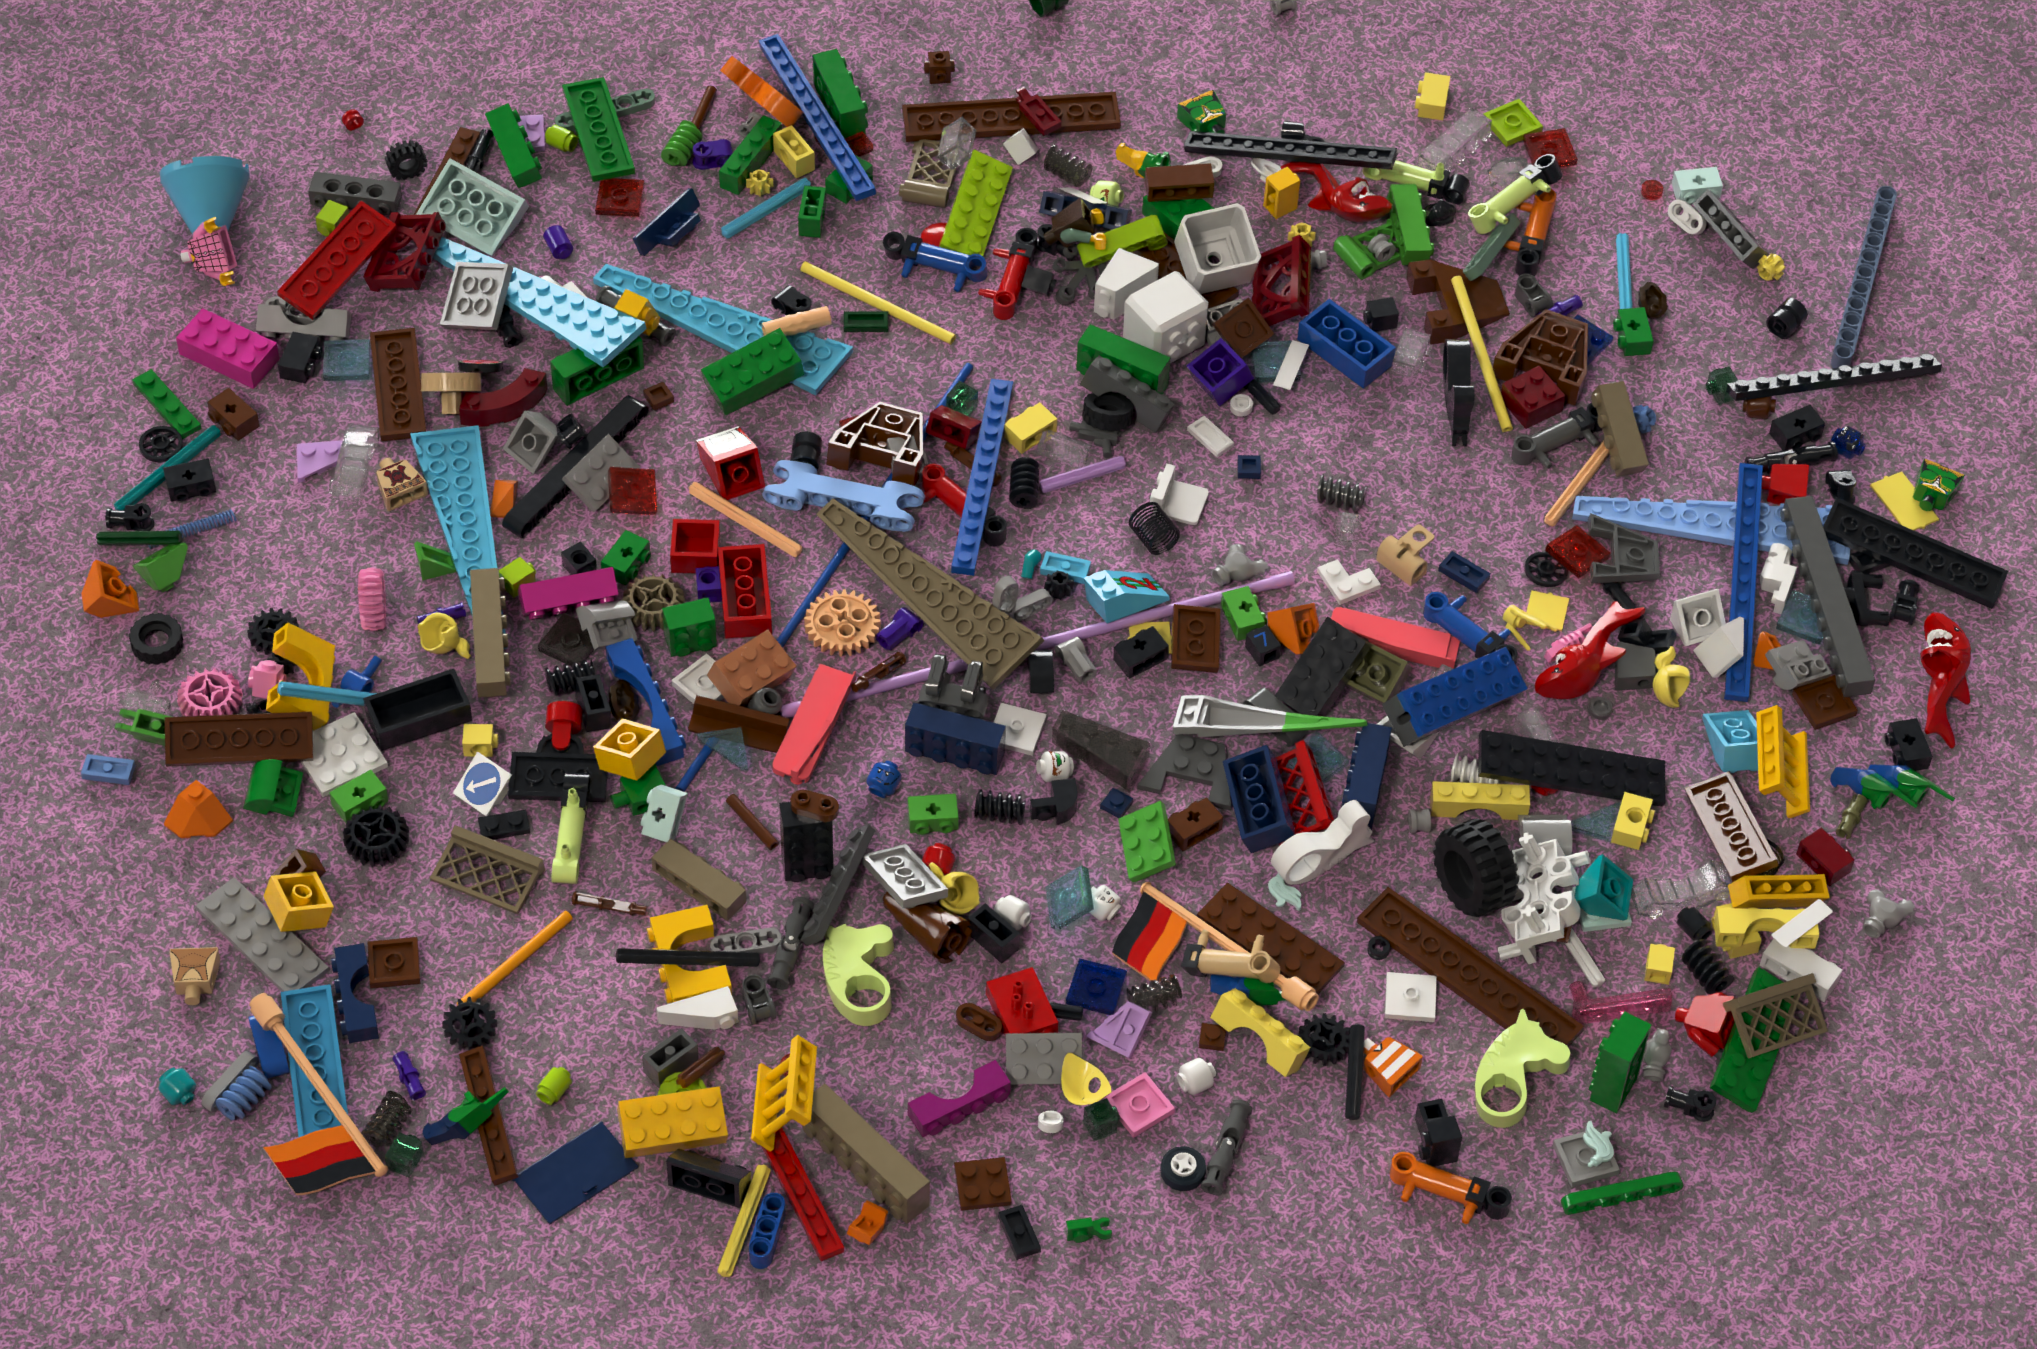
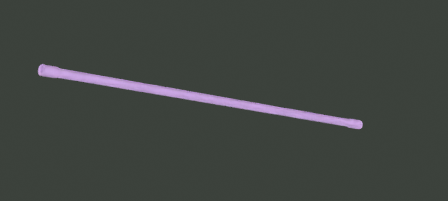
M1289 571L1267 579L1134 613L1110 623L1104 621L1043 637L1044 642L1035 650L1052 648L1074 637H1079L1082 640L1169 617L1173 614L1174 604L1206 607L1221 603L1222 593L1249 586L1251 593L1256 594L1294 585L1295 579L1293 573ZM962 659L949 662L946 672L953 674L965 671L968 665ZM930 668L869 683L867 689H861L858 692H853L851 689L846 702L927 681ZM801 701L782 705L779 712L780 716L785 718L794 717Z

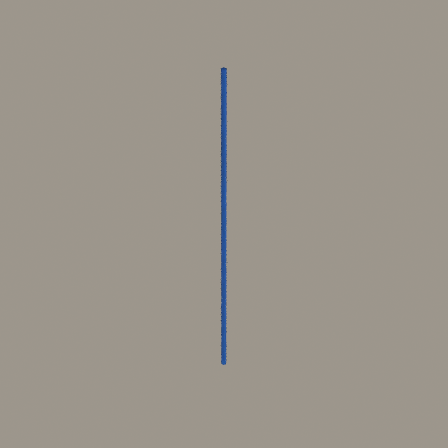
M966 363L936 408L941 405L946 407L949 405L972 371V364ZM929 418L923 425V441L928 435L925 431ZM892 472L890 473V475L888 476V478L886 479L881 488L884 487L887 481H892ZM863 515L861 516L863 519L869 522L870 517ZM844 542L778 637L777 642L782 648L805 616L806 609L810 608V603H814L816 597H818L850 550ZM713 737L708 739L675 789L685 792L720 739Z

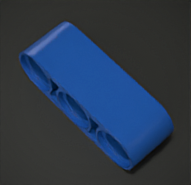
M253 1015L248 1016L261 1068L266 1078L269 1079L290 1073L283 1044L276 1033L271 1030L265 1031Z
M769 1193L764 1196L751 1236L749 1261L757 1269L767 1268L772 1263L785 1220V1199L779 1193ZM773 1207L778 1208V1210L775 1211L769 1209ZM766 1229L772 1230V1231L769 1232V1233L762 1232L763 1230H766ZM765 1252L763 1255H757L756 1253Z

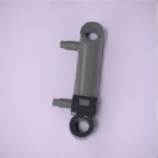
M1591 402L1588 404L1586 411L1583 407L1569 412L1568 418L1530 436L1520 435L1516 437L1511 453L1512 460L1518 465L1525 466L1532 463L1534 458H1537L1542 465L1549 469L1552 463L1545 453L1575 439L1579 441L1586 439L1593 447L1598 446L1599 441L1593 432L1602 431V428L1598 425L1596 407Z

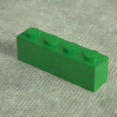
M509 103L485 113L517 187H525L542 179L539 170L543 168L538 157L533 158L532 156L536 152L531 141L526 142L525 140L529 136L524 125L519 126L518 122L522 121L516 109L512 111Z
M764 115L759 119L719 170L720 188L736 195L742 192L746 186V179H750L749 173L759 170L774 151L773 133L782 130L781 122Z

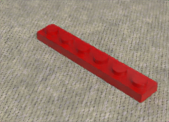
M780 1128L775 1132L774 1149L771 1152L764 1147L762 1149L818 1258L822 1262L843 1253L844 1246L783 1128Z

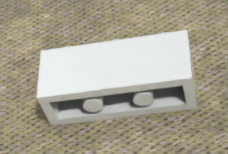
M1775 939L1771 941L1763 952L1760 966L1786 981L1813 973L1816 979V983L1812 984L1816 998L1823 1002L1826 1001L1838 984L1842 969L1835 963L1821 958L1812 950L1790 948L1789 946L1784 948Z

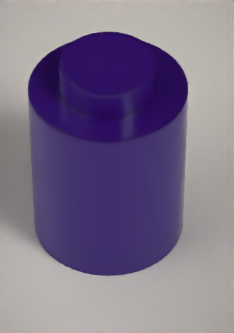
M553 225L545 230L543 238L555 259L568 258L573 252V245L563 227Z

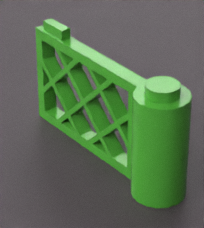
M1391 218L1387 220L1386 224L1352 238L1349 235H1345L1335 240L1334 252L1360 280L1372 276L1380 268L1401 260L1399 253L1395 252L1387 261L1379 262L1373 256L1375 253H1371L1368 250V246L1361 243L1362 241L1370 242L1375 236L1382 233L1390 235L1388 242L1393 243L1398 248L1397 242L1392 240L1395 233Z

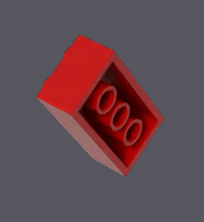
M765 544L718 547L725 639L754 637L766 630H769L772 634Z

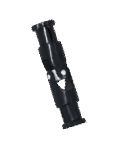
M1830 441L1826 445L1821 446L1809 445L1795 450L1790 449L1767 453L1763 457L1758 458L1746 457L1744 463L1763 465L1762 473L1770 474L1772 465L1780 464L1782 458L1785 464L1813 466L1818 465L1822 461H1836L1838 452L1835 443Z

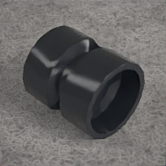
M1787 298L1767 318L1766 325L1771 333L1781 339H1787L1807 319L1808 313L1800 301L1794 298Z
M808 431L797 433L793 438L790 461L811 464L818 471L823 443L821 437Z

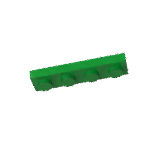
M152 369L132 379L133 385L165 421L180 433L182 440L202 429L199 421Z

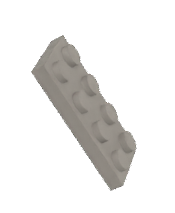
M907 844L864 854L862 857V864L903 909L913 908L916 905L928 902H936L939 899L948 897V888Z

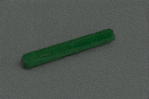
M107 531L96 534L98 545H178L183 540L180 531Z

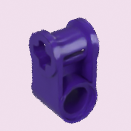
M727 139L696 143L693 146V154L695 155L693 166L699 170L721 168L733 154L731 142Z

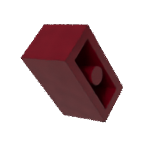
M941 405L930 412L925 432L966 449L976 442L982 421Z
M1822 827L1801 840L1796 853L1817 875H1825L1826 884L1829 887L1848 875L1855 861L1850 852L1844 850L1835 841L1834 837L1828 834Z

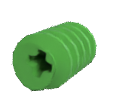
M687 120L681 121L661 152L662 160L671 166H685L693 154V146L703 139L701 131L692 122Z

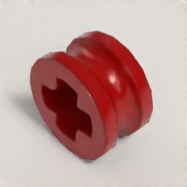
M355 109L345 112L342 116V122L349 131L360 128L364 123L363 117Z

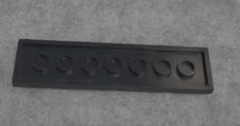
M1837 497L1823 525L1828 539L1993 609L2009 572Z
M1481 730L1479 733L1478 777L1622 800L1624 792L1653 799L1652 806H1664L1665 760Z

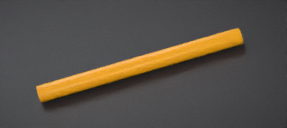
M566 910L563 911L461 998L463 1003L467 1002L468 997H471L472 1002L482 998L573 920L571 914Z

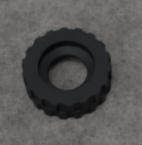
M1106 392L1099 397L1091 393L1084 398L1082 417L1086 424L1091 425L1093 428L1120 431L1130 426L1134 404L1127 396L1117 392Z
M152 613L148 616H143L130 629L129 639L133 654L141 662H146V664L159 665L160 663H167L169 660L176 658L177 654H180L181 648L184 645L180 624L168 614ZM153 631H163L168 635L167 643L158 647L147 646L145 638Z

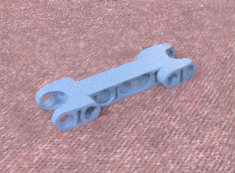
M790 460L778 461L773 469L777 477L787 481L782 484L767 485L762 493L763 498L768 503L794 511L801 510L804 504L824 507L833 498L854 513L870 517L871 523L878 528L902 532L910 531L915 523L913 516L903 509L921 506L925 500V494L921 489L906 483L887 481L884 487L881 488L817 475L816 468L811 464Z

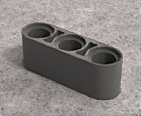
M1263 687L1243 702L1244 705L1294 713L1269 690ZM1309 731L1272 732V734L1280 741L1286 742L1287 747H1291L1307 735Z

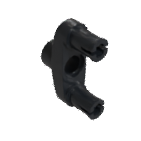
M1852 570L1848 577L1847 587L1843 586L1857 626L1881 625L1887 627L1889 624V612L1874 611L1867 608L1864 588L1881 589L1883 586L1881 574L1874 575Z

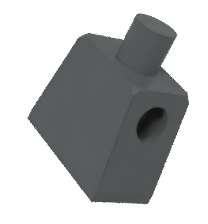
M1617 642L1616 647L1626 649V653L1615 661V691L1653 688V680L1658 672L1654 663L1655 650L1653 648Z

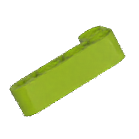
M1150 215L1105 232L1106 248L1104 250L1095 249L1094 242H1080L1077 245V249L1083 266L1090 268L1111 260L1118 248L1128 252H1133L1148 246L1149 250H1158L1166 246L1168 242L1158 216Z

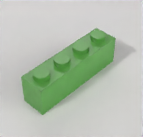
M1391 184L1387 199L1393 204L1390 216L1402 265L1430 259V256L1434 254V245L1430 243V228L1425 223L1426 212L1422 210V195L1418 193L1417 185Z

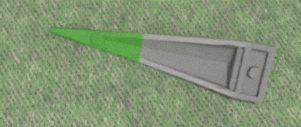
M1206 695L1181 696L1172 728L1174 735L1198 734V737L1368 725L1364 719L1289 713L1244 705Z

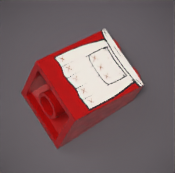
M739 426L696 440L700 459L722 498L730 500L766 487L758 448Z

